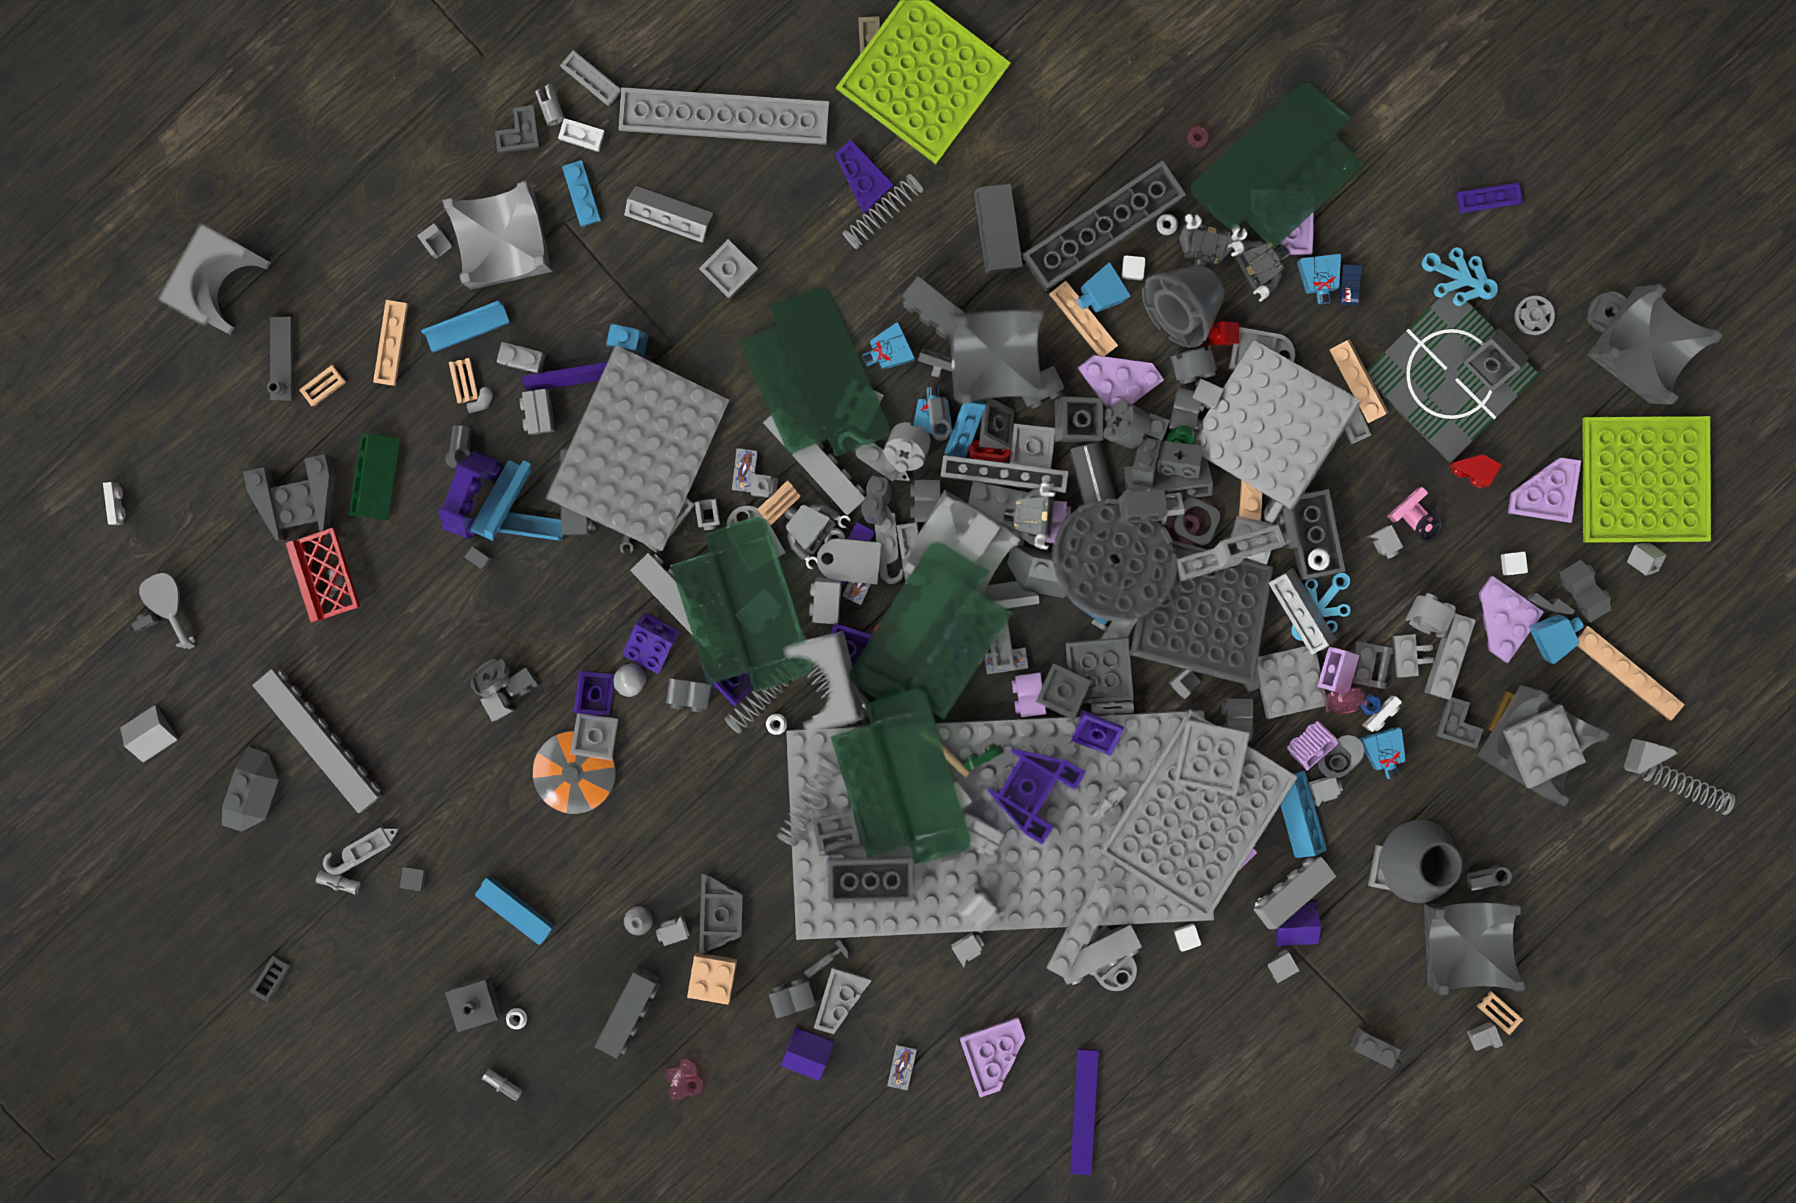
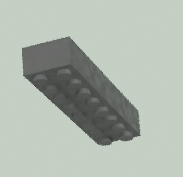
M1162 160L1024 253L1022 258L1046 292L1182 201L1186 194Z

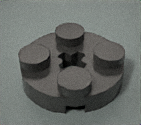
M1613 291L1598 295L1591 301L1588 307L1587 321L1595 330L1603 333L1627 298ZM1612 308L1614 317H1606L1605 310Z
M491 659L485 662L476 671L478 674L476 679L472 677L471 688L484 699L490 698L501 687L509 684V666L502 659L500 661Z

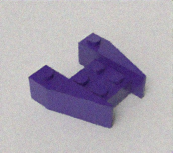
M473 452L456 465L457 471L443 508L439 509L444 530L467 539L476 536L477 533L471 531L475 518L467 516V514L471 513L474 508L475 502L473 499L475 493L478 494L481 490V478L494 481L495 478L499 477L502 469L500 461Z
M1012 748L1010 752L1020 757L1000 792L991 787H988L987 791L1025 835L1043 845L1053 825L1036 815L1056 780L1076 790L1086 771L1065 759Z

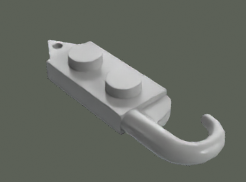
M846 430L838 436L837 445L842 452L846 451L842 445L843 440L850 437L859 443L856 448V456L892 482L894 480L909 481L906 471H897L895 466L885 457L883 449L858 432Z
M886 505L887 515L882 525L875 524L876 542H882L879 574L884 582L896 584L902 580L904 570L900 569V573L896 578L889 577L887 573V564L894 562L898 558L895 513H892Z
M382 826L345 847L342 852L344 863L335 868L329 865V858L332 856V852H329L323 859L324 869L331 875H339L391 846L399 829L383 828Z

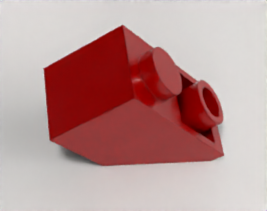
M1213 323L1206 340L1197 347L1240 344L1239 323Z
M1483 454L1450 463L1448 467L1453 470L1452 473L1460 478H1468L1471 480V485L1481 489V487L1490 486L1501 464Z

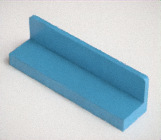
M496 301L421 331L422 334L426 335L431 351L434 353L511 322L504 304Z
M524 460L521 465L512 461L507 462L472 524L471 531L493 541L531 473L530 463Z
M508 512L498 532L559 541H563L564 534H561V520Z
M1305 770L1293 773L1297 778L1280 804L1295 858L1316 856L1327 850Z
M490 875L485 878L481 884L482 886L475 894L478 899L538 945L542 944L555 927L553 923Z

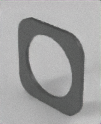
M1187 498L1183 502L1184 514L1191 507H1202L1211 517V527L1205 535L1193 536L1184 528V514L1177 516L1174 529L1177 534L1199 545H1206L1213 537L1220 520V513L1215 507L1196 498Z

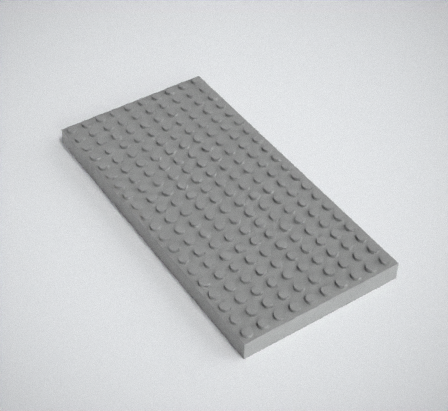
M1191 710L1204 718V711ZM1188 711L1096 715L1125 727L1111 756L1071 741L1080 716H1076L1074 720L1067 716L829 727L807 733L806 729H788L786 733L791 814L809 820L804 814L793 808V806L812 812L807 806L798 801V798L817 805L801 791L821 798L816 792L806 786V784H809L818 789L825 790L818 783L810 779V776L829 783L825 778L816 773L814 769L833 776L832 773L818 764L820 757L840 767L839 771L830 769L836 777L825 776L832 784L826 785L821 783L826 787L827 792L818 791L823 796L822 800L813 798L818 802L819 807L810 806L815 811V814L806 813L811 821L801 820L807 826V829L798 828L803 836H795L799 843L797 846H792L796 940L978 931L972 925L973 921L968 917H962L957 912L959 908L957 901L974 883H978L977 888L980 889L983 886L1000 901L998 903L999 908L1004 907L1006 911L988 931L1068 927L1075 911L1079 913L1097 878L1117 888L1098 925L1207 920L1100 853L1103 845ZM926 728L963 765L967 762L966 757L973 753L979 755L985 752L984 748L994 742L996 745L1001 744L1004 753L971 770L964 777L933 747L939 762L943 782L925 786L920 768L919 749L932 745L920 733ZM1012 748L1065 759L1086 771L1076 790L1056 780L1036 815L1053 825L1043 845L1025 835L987 791L988 787H991L1000 792L1020 757L1010 752ZM955 782H958L972 802L955 814L940 793ZM1119 784L1128 794L1119 801L1114 811L1111 810L1100 823H1097L1089 814L1102 802L1101 799L1110 794ZM854 811L861 847L827 852L826 855L843 854L844 858L911 856L913 858V901L829 904L825 894L823 859L819 855L812 819ZM966 812L1004 831V835L993 855L989 853L987 856L982 855L976 851V846L970 843L966 846L957 841L962 857L941 863L935 842L956 836L955 832ZM790 816L791 823L805 827L798 820ZM791 826V832L801 835ZM848 833L825 838L823 841L824 844L852 839V834ZM1214 910L1208 920H1214Z

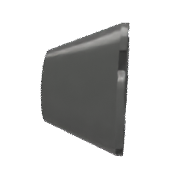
M1201 265L1159 273L1149 277L1145 281V287L1142 288V298L1147 313L1159 330L1163 328L1171 335L1169 339L1181 346L1193 348L1201 345L1206 340L1225 297L1224 288L1218 277L1211 270Z
M1412 820L1397 826L1386 838L1380 853V869H1382L1386 885L1396 896L1413 903H1427L1443 896L1458 880L1462 870L1461 857L1453 837L1442 826L1428 820ZM1433 846L1438 855V867L1434 875L1425 881L1421 874L1420 862L1425 851Z

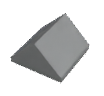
M154 705L120 727L124 747L142 762H145L179 740L157 705Z
M1632 739L1624 768L1626 771L1640 774L1677 753L1670 748Z

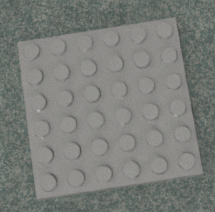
M1253 340L1223 387V392L1216 408L1209 409L1200 424L1198 432L1195 431L1192 445L1204 446L1203 457L1292 510L1359 407L1361 401Z

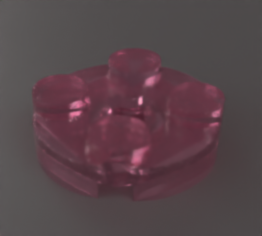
M1353 688L1348 690L1347 693L1341 694L1339 692L1327 694L1328 699L1324 702L1326 712L1331 713L1330 710H1335L1336 714L1354 712L1359 710V705L1363 704L1365 707L1368 704L1366 694L1361 693L1360 688Z

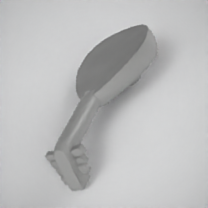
M160 573L142 582L139 590L141 599L153 612L169 619L180 640L176 647L184 649L195 647V638L193 636L187 637L177 617L180 591L174 577L170 574Z

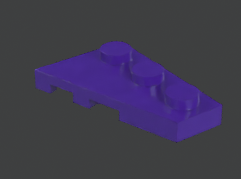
M851 140L835 154L860 209L865 214L893 187V184Z

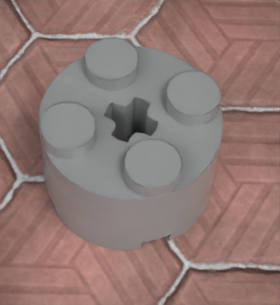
M908 422L897 424L893 428L883 450L887 460L899 472L920 468L925 461L931 443V438L924 428L910 426L911 423Z
M1426 593L1425 596H1417L1406 617V621L1411 620L1409 624L1430 635L1431 632H1436V637H1445L1455 616L1456 608L1451 604L1438 602V598L1432 594Z
M974 883L957 901L959 906L957 912L962 917H968L973 921L972 925L982 933L984 930L988 931L1006 911L1004 907L999 908L998 903L1000 901L983 886L979 889L977 888L978 883Z

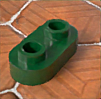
M1187 425L1178 426L1164 436L1162 441L1192 444L1195 431Z
M994 742L984 748L985 752L979 755L973 753L966 757L967 762L964 763L967 772L1004 753L1001 744L996 745Z

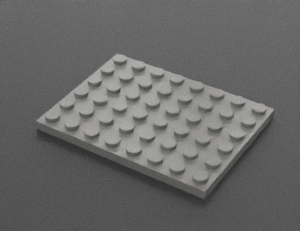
M616 345L546 499L662 551L729 400Z
M1188 710L1103 845L1100 853L1208 920L1297 777L1247 746L1237 795L1174 783L1173 780L1186 720L1215 726L1195 712Z

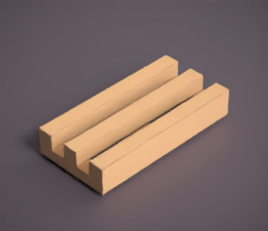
M467 358L465 360L449 362L457 402L460 404L477 400L479 395L471 359ZM464 364L467 366L473 396H469L463 368ZM455 366L459 368L465 398H462Z
M331 365L303 386L300 392L310 405L314 407L346 383V381L336 370V367ZM333 372V376L309 394L307 393L309 389ZM336 379H338V381H337L336 383H334L332 386H330L328 389H326L323 393H321L319 396H317L315 399L312 400V397H314L316 394H318L320 391H322L325 387H327V386H328L329 384H331L333 381H335Z
M786 481L757 510L772 525L801 496L793 488L792 484Z
M1490 991L1489 995L1484 997L1482 1003H1479L1477 1007L1510 1035L1523 1019ZM1494 999L1496 1002H1498L1506 1011H1508L1516 1019V1021L1513 1022L1511 1019H1509L1501 1010H1499L1490 1001ZM1485 1006H1490L1511 1026L1507 1028Z

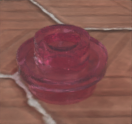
M1194 127L1188 132L1187 141L1192 147L1201 148L1208 141V133L1202 127ZM1194 135H1200L1201 140L1196 141Z

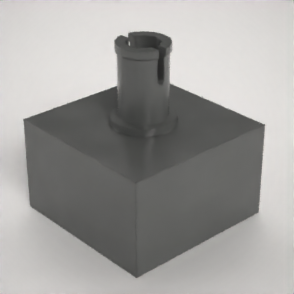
M490 976L452 987L445 992L457 1032L496 1021L502 1016Z

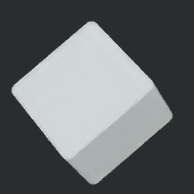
M1124 256L1121 278L1141 281L1144 276L1145 258Z
M1525 552L1501 554L1503 575L1528 572Z
M1191 923L1173 930L1179 949L1182 952L1201 945L1194 924Z

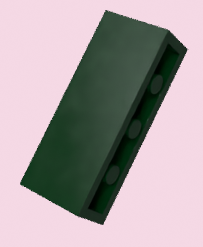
M361 433L349 515L388 521L400 443L399 438Z

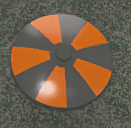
M566 731L550 738L538 751L533 764V781L538 794L549 806L560 812L579 814L598 807L610 795L616 780V763L614 756L612 760L571 755L574 731Z

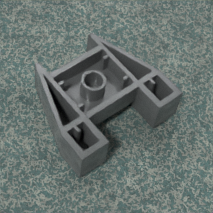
M324 454L305 458L309 480L278 487L274 486L272 472L269 468L263 467L243 472L247 492L276 541H286L284 529L318 522L320 531L330 529L336 477L330 455Z

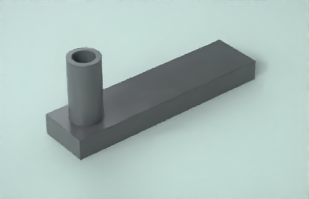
M270 317V382L267 385V390L270 392V400L293 401L292 317Z

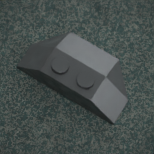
M1021 545L1013 546L1010 549L1007 564L1023 590L1060 598L1067 596L1060 586L1054 571L1053 552Z
M249 746L235 767L222 806L223 826L242 832L267 819L279 783V777L268 752Z

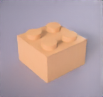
M697 952L694 956L687 997L729 1004L737 959L705 953L699 954Z

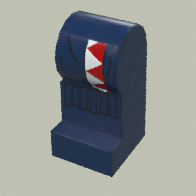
M1342 265L1340 267L1339 305H1358L1362 266Z

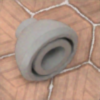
M641 906L629 909L624 917V926L633 935L647 933L653 924L650 911Z

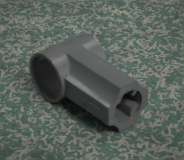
M938 397L927 401L932 435L935 439L943 441L949 437L951 427L946 397ZM938 425H944L947 428V432L944 435L936 433L935 429Z
M456 425L452 427L450 450L445 457L447 465L451 468H455L460 463L456 459L457 454L460 456L461 461L470 455L469 447L472 429L469 427Z
M1494 865L1491 868L1467 872V880L1471 891L1497 885L1505 886L1512 879L1510 870L1502 865ZM1504 870V878L1497 880L1496 873Z

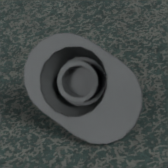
M1347 735L1337 739L1339 744L1318 761V767L1322 774L1333 779L1341 778L1359 764L1364 756V745L1357 737Z

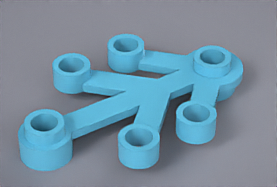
M1458 247L1450 251L1449 258L1456 263L1459 271L1442 264L1440 257L1435 253L1427 254L1422 260V266L1426 271L1436 270L1455 279V281L1446 284H1438L1434 288V294L1437 297H1444L1448 292L1467 285L1475 288L1466 293L1458 292L1453 297V303L1456 306H1462L1466 301L1479 296L1489 300L1497 294V284L1494 280L1487 279L1482 267V260L1478 256H1474L1468 261L1469 269L1475 270L1478 280L1471 277L1463 258V251ZM1453 252H1457L1459 257H1455ZM1427 261H1430L1433 266H1429ZM1472 261H1476L1478 266H1474ZM1484 287L1489 289V293L1484 290ZM1438 288H1442L1444 293H1440ZM1457 296H1460L1463 302L1458 301Z
M1335 574L1332 578L1331 587L1319 602L1316 592L1317 581L1315 579H1307L1304 582V587L1322 617L1336 615L1345 617L1350 614V607L1346 604L1325 608L1339 589H1346L1349 586L1350 578L1347 574ZM1339 577L1343 579L1342 585L1337 584ZM1309 581L1314 582V587L1312 589L1308 588L1307 586ZM1343 606L1347 609L1345 614L1340 612V608ZM1332 620L1326 621L1327 625L1329 623L1334 624V629L1331 630L1334 633L1338 628L1337 623ZM1292 625L1291 632L1293 637L1303 641L1295 626Z

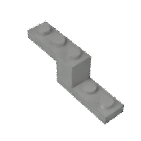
M1278 525L1221 541L1214 549L1177 559V573L1180 581L1236 566L1246 557L1283 547L1285 541Z
M1099 878L1096 879L1079 913L1075 911L1046 966L1047 969L1066 978L1083 944L1087 945L1117 889L1116 887Z

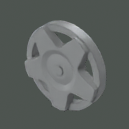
M1530 296L1523 299L1517 305L1514 317L1516 325L1522 332L1529 335H1539L1546 332L1552 326L1555 312L1547 299L1541 296ZM1537 300L1543 302L1545 305L1539 306ZM1526 302V308L1520 309L1522 305ZM1550 313V320L1548 323L1545 317ZM1535 327L1541 329V331H1532V330H1533Z

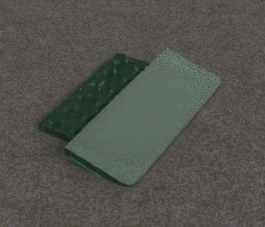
M1301 83L1192 183L1191 193L1204 208L1229 230L1232 231L1245 220L1274 250L1364 165L1335 136L1352 118L1309 83Z
M816 288L769 304L777 326L739 341V345L788 455L790 456L828 440L837 457L885 438L889 433L888 422L829 292L823 288Z
M754 517L704 534L710 553L670 565L708 685L749 673L754 692L757 693L804 677L811 672V659L801 656L787 657L785 648L803 644L805 640L768 525L763 518Z
M942 542L931 543L851 669V681L899 712L902 711L909 698L912 697L945 719L1012 615V612L978 591L990 571Z
M913 689L865 703L871 724L832 735L830 738L867 857L909 845L914 864H919L966 851L971 845V838L925 692L920 689Z

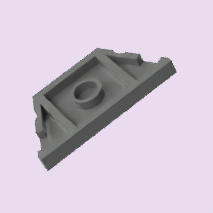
M702 873L699 954H704L742 936L743 893L706 873Z

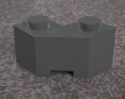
M1579 560L1561 571L1560 577L1566 592H1571L1576 600L1574 605L1577 610L1591 623L1611 610V597L1606 590L1602 591L1596 585L1594 569L1590 565H1586L1582 560Z

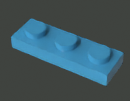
M580 160L562 166L580 226L584 227L600 222L601 218L583 161Z
M974 400L971 403L962 405L944 452L946 456L966 458L986 406L982 400Z

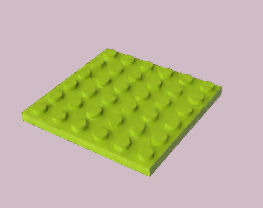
M900 0L842 78L836 89L934 164H937L1009 67L1010 62L929 0Z
M1710 416L1583 418V542L1711 541Z

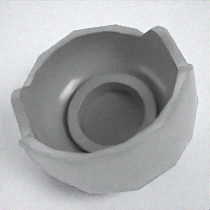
M633 663L621 666L613 678L615 689L620 695L626 697H633L639 694L647 680L645 671L639 665Z

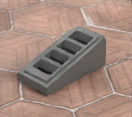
M272 956L250 992L270 1003L291 966ZM276 964L283 968L282 972L274 969L272 966ZM271 971L279 977L276 980L268 975V973ZM265 979H268L269 981L273 982V986L266 984L264 982ZM261 986L270 990L268 994L260 990Z

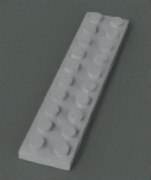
M621 88L619 131L826 145L829 101Z

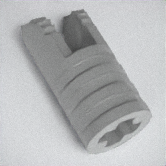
M550 83L545 86L549 100H547L541 89L535 91L546 123L549 126L559 124L565 118L554 87Z

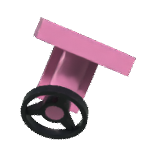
M1420 487L1387 517L1392 522H1396L1402 517L1414 529L1418 539L1423 542H1429L1440 533L1442 520L1435 514H1428L1418 503L1428 494L1423 487ZM1432 517L1437 518L1438 522H1431L1433 520ZM1434 527H1437L1433 535L1425 538L1427 533H1430Z

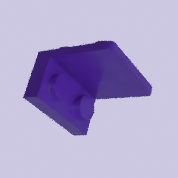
M644 612L635 624L622 655L658 674L671 647L678 639L680 631Z

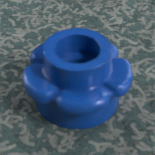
M1366 695L1364 700L1361 701V709L1367 715L1376 714L1381 708V701L1377 696Z

